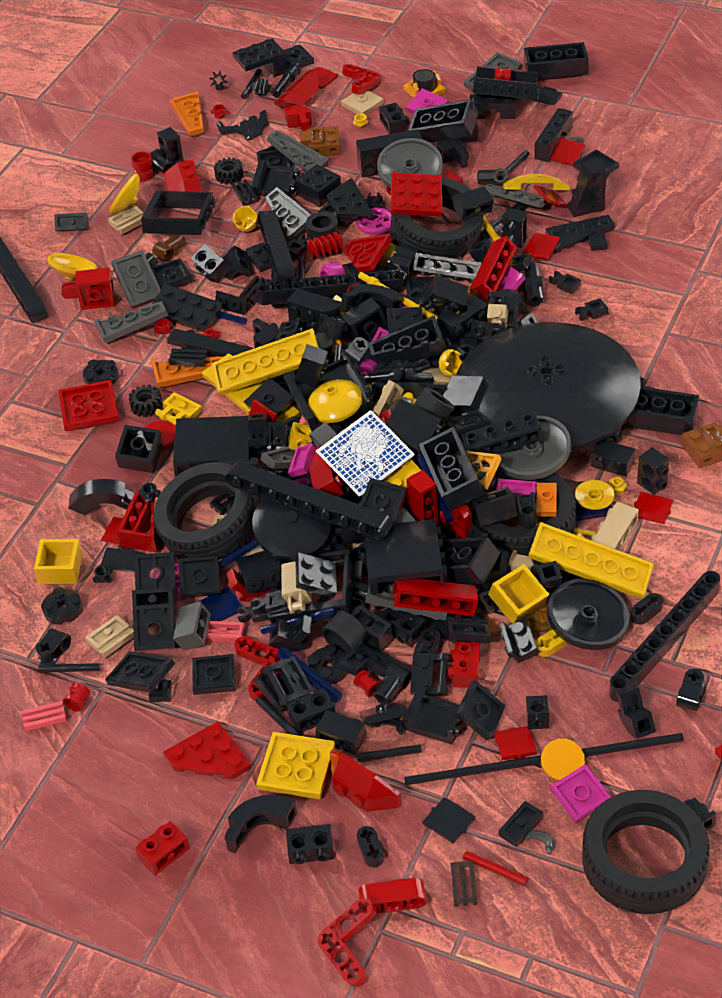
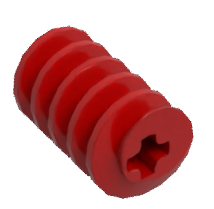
M333 232L332 235L327 234L326 237L320 236V240L317 237L313 241L309 239L307 241V248L311 259H313V255L319 259V253L325 257L326 251L329 255H332V250L337 254L338 248L344 252V243L341 235Z

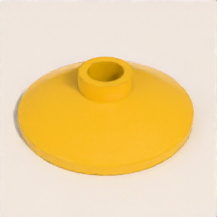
M589 480L581 483L576 488L575 498L582 507L599 510L608 507L613 502L614 491L609 484L603 481Z

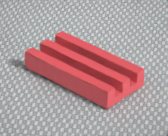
M209 621L208 628L212 629L207 630L205 641L235 643L237 638L244 636L245 623Z
M62 701L21 711L25 731L67 721Z

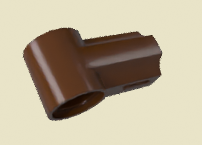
M175 234L164 243L157 242L153 246L152 253L168 262L173 258L174 252L184 246L186 241L182 234Z

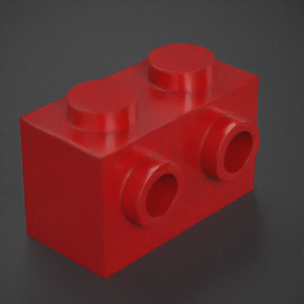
M455 641V648L450 651V662H453V666H449L448 678L452 679L453 687L468 688L470 682L474 680L478 682L480 642Z
M171 821L160 826L155 833L147 839H143L135 847L138 860L154 876L190 849L187 836Z

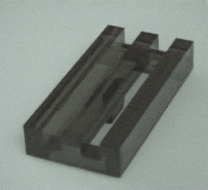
M473 861L450 863L454 907H458L459 904L468 906V903L477 905ZM464 867H469L472 897H467ZM455 868H460L462 897L459 898Z

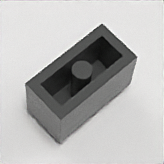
M201 602L186 605L179 609L173 639L184 651L205 645L211 613Z

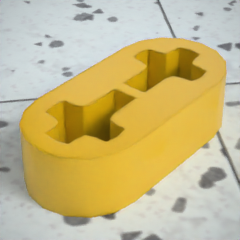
M552 629L536 640L540 650L537 655L541 657L551 656L569 643L560 637L557 638L558 635Z

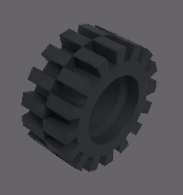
M230 157L228 159L222 158V161L218 160V163L216 162L214 165L215 178L221 184L227 185L230 183L231 185L233 182L237 183L238 180L241 181L243 178V165L239 159L236 160L234 157L232 159Z
M142 385V388L137 386L136 390L133 389L131 390L132 393H129L128 398L131 411L139 417L141 415L146 417L148 414L151 417L152 413L155 414V411L157 409L161 410L163 406L161 392L156 386L151 387V385L145 387V385Z

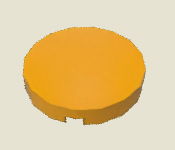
M556 739L549 742L544 747L541 755V767L544 773L557 782L585 764L581 747L568 739Z

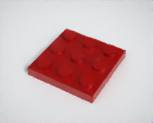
M392 172L391 214L442 217V175Z
M111 380L58 390L65 431L119 421Z

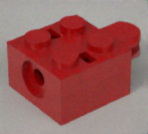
M110 268L76 271L75 281L62 284V297L64 299L78 298L81 310L115 307V291Z

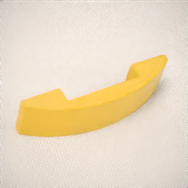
M543 174L521 175L503 183V188L509 190H521V183H552L551 187L553 190H570V186L564 181Z

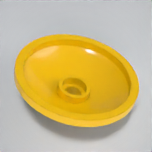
M137 173L128 180L108 211L109 214H118L126 210L130 205L134 206L138 201L136 196L140 189V176Z
M54 253L48 255L47 258L50 267L69 280L75 279L76 271L97 269V265L94 262L76 255Z
M344 379L331 380L315 389L308 400V407L317 421L335 423L349 418L360 408L363 394L360 387L352 381Z

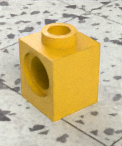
M293 422L288 437L290 449L296 450L297 447L312 442L309 436L311 430L308 425Z

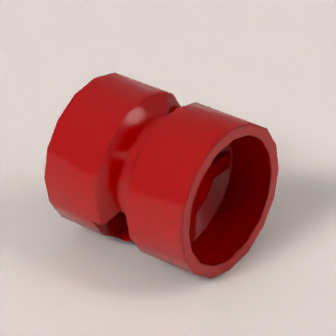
M145 151L134 153L131 156V163L134 168L133 174L137 173L140 176V182L151 180L154 177L151 154Z

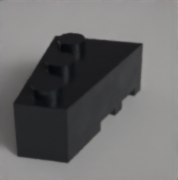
M600 159L583 162L577 177L576 188L572 190L571 201L567 203L573 217L605 210L606 169Z

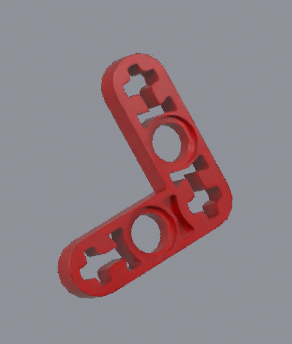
M352 64L343 65L342 74L357 79L351 85V92L354 94H363L381 83V74Z
M465 504L453 510L454 526L447 527L451 532L452 539L467 538L473 524L472 513ZM438 509V526L442 527L443 525L445 526V521L441 519L440 509Z
M246 636L237 638L234 643L235 652L238 656L262 665L255 677L261 674L262 669L266 666L276 663L275 661L279 662L280 659L288 658L284 651ZM259 651L267 652V654L262 657L256 655V653ZM276 671L275 674H276L277 676L281 677V676L279 675L278 671ZM252 680L248 686L250 698L254 701L258 697L265 699L264 694Z
M360 898L324 928L317 938L318 945L343 979L352 987L363 985L366 981L367 973L345 943L376 915L375 905L367 898ZM363 906L367 907L368 912L366 914L361 909ZM356 914L360 920L357 921L352 915ZM346 920H352V927L347 931H343L342 923ZM330 937L331 941L337 947L333 949L329 944H327L326 938ZM346 952V961L341 964L337 963L339 953ZM350 966L357 972V979L352 978L353 975L348 970Z

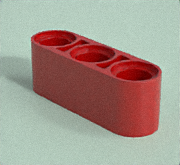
M421 878L370 883L358 888L359 899H369L376 907V914L417 909L425 906L427 903L424 881ZM366 906L361 908L364 914L368 912Z

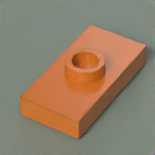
M537 483V516L556 517L557 483Z

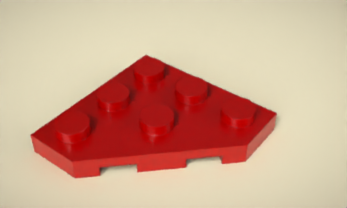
M389 233L351 239L344 248V252L359 273L371 272L376 268L377 263L389 247L393 237Z
M219 721L163 751L164 757L174 771L183 772V770L195 771V774L212 776L216 774L223 775L224 778L234 779L251 769L250 762Z

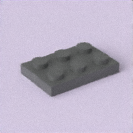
M143 250L111 261L113 270L131 308L151 302L156 298L161 289Z

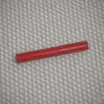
M465 851L463 859L523 886L527 884L528 877L469 851Z

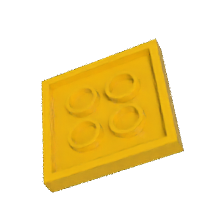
M273 732L256 783L257 790L321 799L331 764L330 751L332 749L335 750V741Z

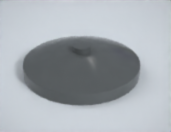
M405 138L397 140L383 149L378 157L377 167L380 179L386 186L391 188L392 172L441 175L443 164L441 154L434 145L422 139Z
M537 416L544 440L497 454L501 457L499 468L507 475L521 480L540 479L559 470L568 460L571 453L570 435L561 422L551 417Z

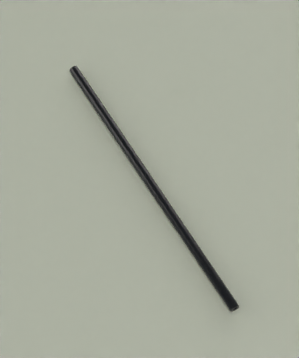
M682 733L583 748L582 751L584 757L683 742L684 739ZM541 755L404 777L405 786L541 764Z

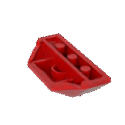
M315 67L306 71L274 104L280 107L292 105L306 106V102L315 97L314 94L318 91L319 69Z
M193 160L178 162L163 173L168 191L202 192Z
M334 749L330 751L334 791L339 796L348 798L356 807L363 808L368 812L399 808L402 805L401 792L395 788L393 789L378 775L345 754Z

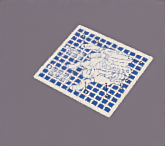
M372 411L367 412L316 450L324 461L358 496L364 494L370 478L382 480L414 456V453Z

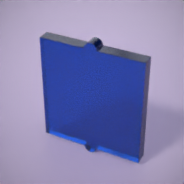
M229 587L221 590V595L208 596L198 601L211 613L210 621H223L239 613L237 608L242 606L237 596L233 594Z

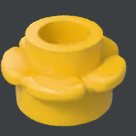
M362 113L356 114L353 124L360 128L368 124L367 116Z
M614 477L608 483L615 495L622 494L627 487L625 480L620 477Z

